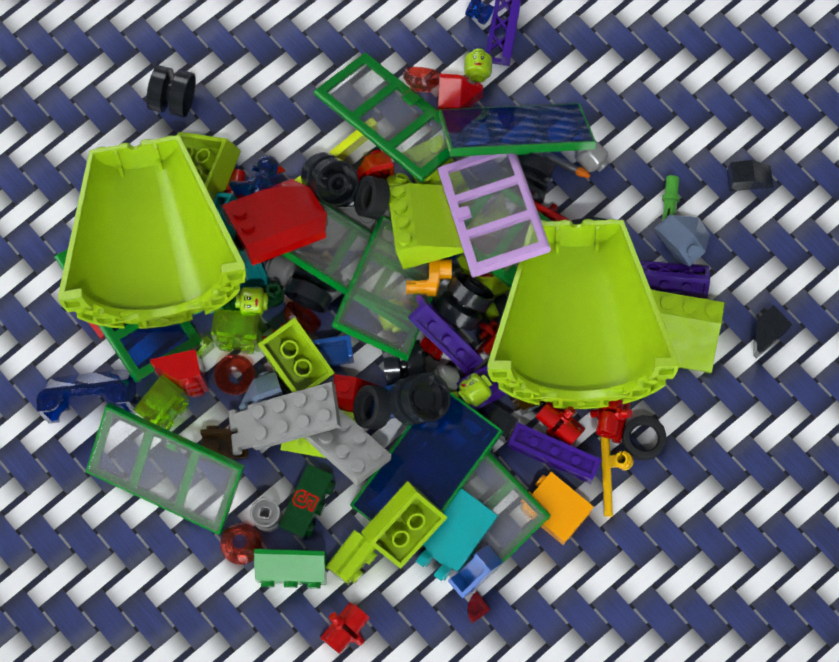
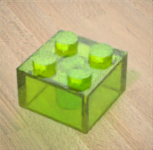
M215 310L211 337L215 346L219 350L230 352L232 349L241 350L242 353L254 354V351L260 352L257 344L262 341L264 329L260 313Z
M161 375L133 411L137 416L170 430L174 425V419L187 410L189 399L182 389L164 375Z

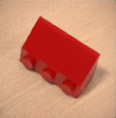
M195 349L150 359L151 365L159 378L184 395H191V397L195 398L203 396L204 392L209 391L204 365Z

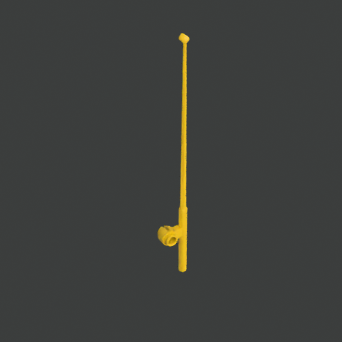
M601 437L604 517H613L611 468L628 470L633 466L634 459L626 451H620L616 455L610 456V439Z

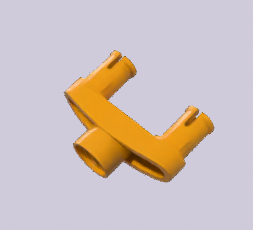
M439 259L429 262V278L420 281L406 280V295L427 294V296H437L440 279H452V259Z

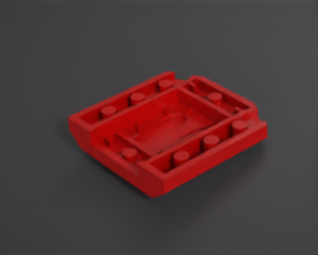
M293 179L220 205L223 216L227 223L233 227L252 266L322 240L327 235V213L311 188Z

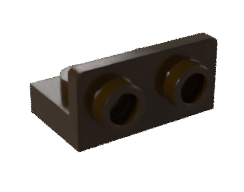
M207 426L206 429L200 430L202 446L232 460L248 459V448L243 449L241 455H233L231 435L238 433V431H230V426L226 429H220V426Z

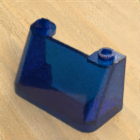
M123 369L54 377L47 381L37 396V412L48 424L59 423L61 414L64 411L70 410V399L106 395L108 400L114 403V405H120L124 410L138 414L136 383L128 371Z

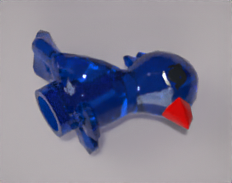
M270 155L263 156L257 163L253 164L254 168H252V171L257 172L244 182L231 181L229 187L235 196L241 194L246 196L273 186L271 185L272 177L285 172V169L279 165L275 157Z

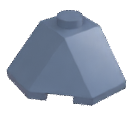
M670 214L654 228L678 263L691 266L706 252L710 234L698 217Z
M266 371L259 374L258 378L253 379L239 406L240 412L248 410V405L283 396L276 372Z

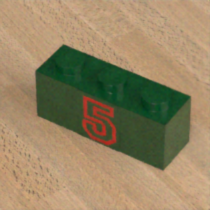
M308 464L278 525L279 528L304 541L307 536L311 537L316 527L314 521L317 515L321 516L325 509L326 503H324L327 494L331 495L335 488L334 476Z

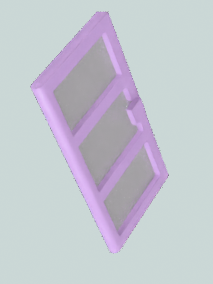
M516 154L476 155L437 168L472 278L551 251Z

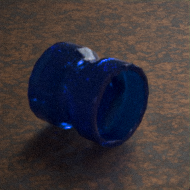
M471 0L465 15L470 18H476L480 24L485 25L493 13L494 6L488 3L484 4L481 0Z

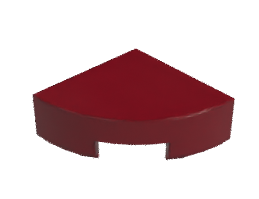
M477 591L472 595L468 603L467 613L471 624L491 611Z

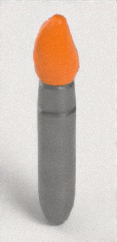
M550 152L542 153V156L553 164L575 173L579 177L590 178V174L586 169L578 167Z

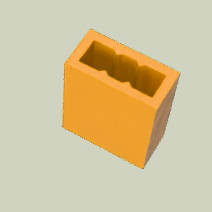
M550 472L548 476L543 474L535 484L538 488L533 494L529 493L551 514L550 519L541 527L564 545L592 512L594 506ZM522 499L521 503L523 506L521 511L534 520L538 514Z

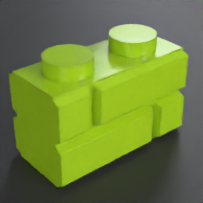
M354 530L327 564L326 568L349 586L351 582L356 583L363 575L361 569L366 563L370 565L377 556V553H375L376 549L368 543L364 536Z

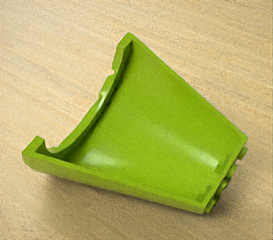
M168 135L164 138L152 140L144 139L137 146H131L130 143H121L115 146H101L97 149L89 150L58 293V301L67 312H76L77 318L92 324L125 329L124 324H138L139 329L170 326L193 320V314L205 310L207 315L232 300L239 293L240 284L245 282V264L180 135Z
M586 219L582 221V224H572L570 220L550 222L541 220L551 251L521 261L518 264L487 364L488 375L491 381L498 382V388L501 391L521 401L540 405V401L553 402V408L567 409L569 406L574 409L603 408L609 406V401H618L622 399V404L647 397L665 387L666 379H673L678 372L679 360L624 220L607 219L594 221ZM532 222L524 247L539 242Z

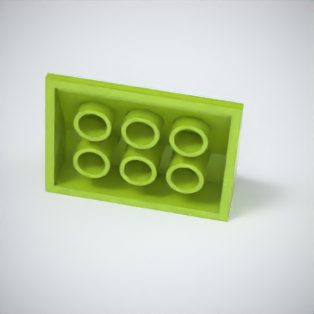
M178 132L177 135H180L213 201L217 192L224 193L241 150L227 138Z
M407 183L390 188L389 206L395 250L403 269L464 253L443 185ZM453 186L455 195L459 194L457 186Z
M651 290L678 357L679 368L712 373L722 323L724 302Z

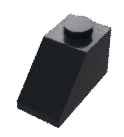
M754 160L730 162L727 169L730 192L774 187L770 165Z
M774 305L770 309L765 307L756 315L758 319L754 324L753 356L756 359L793 325Z
M491 403L476 410L504 431L499 440L505 443L514 431L518 419L501 407Z

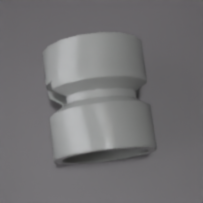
M261 498L252 504L250 517L259 530L272 532L279 527L282 512L274 500Z

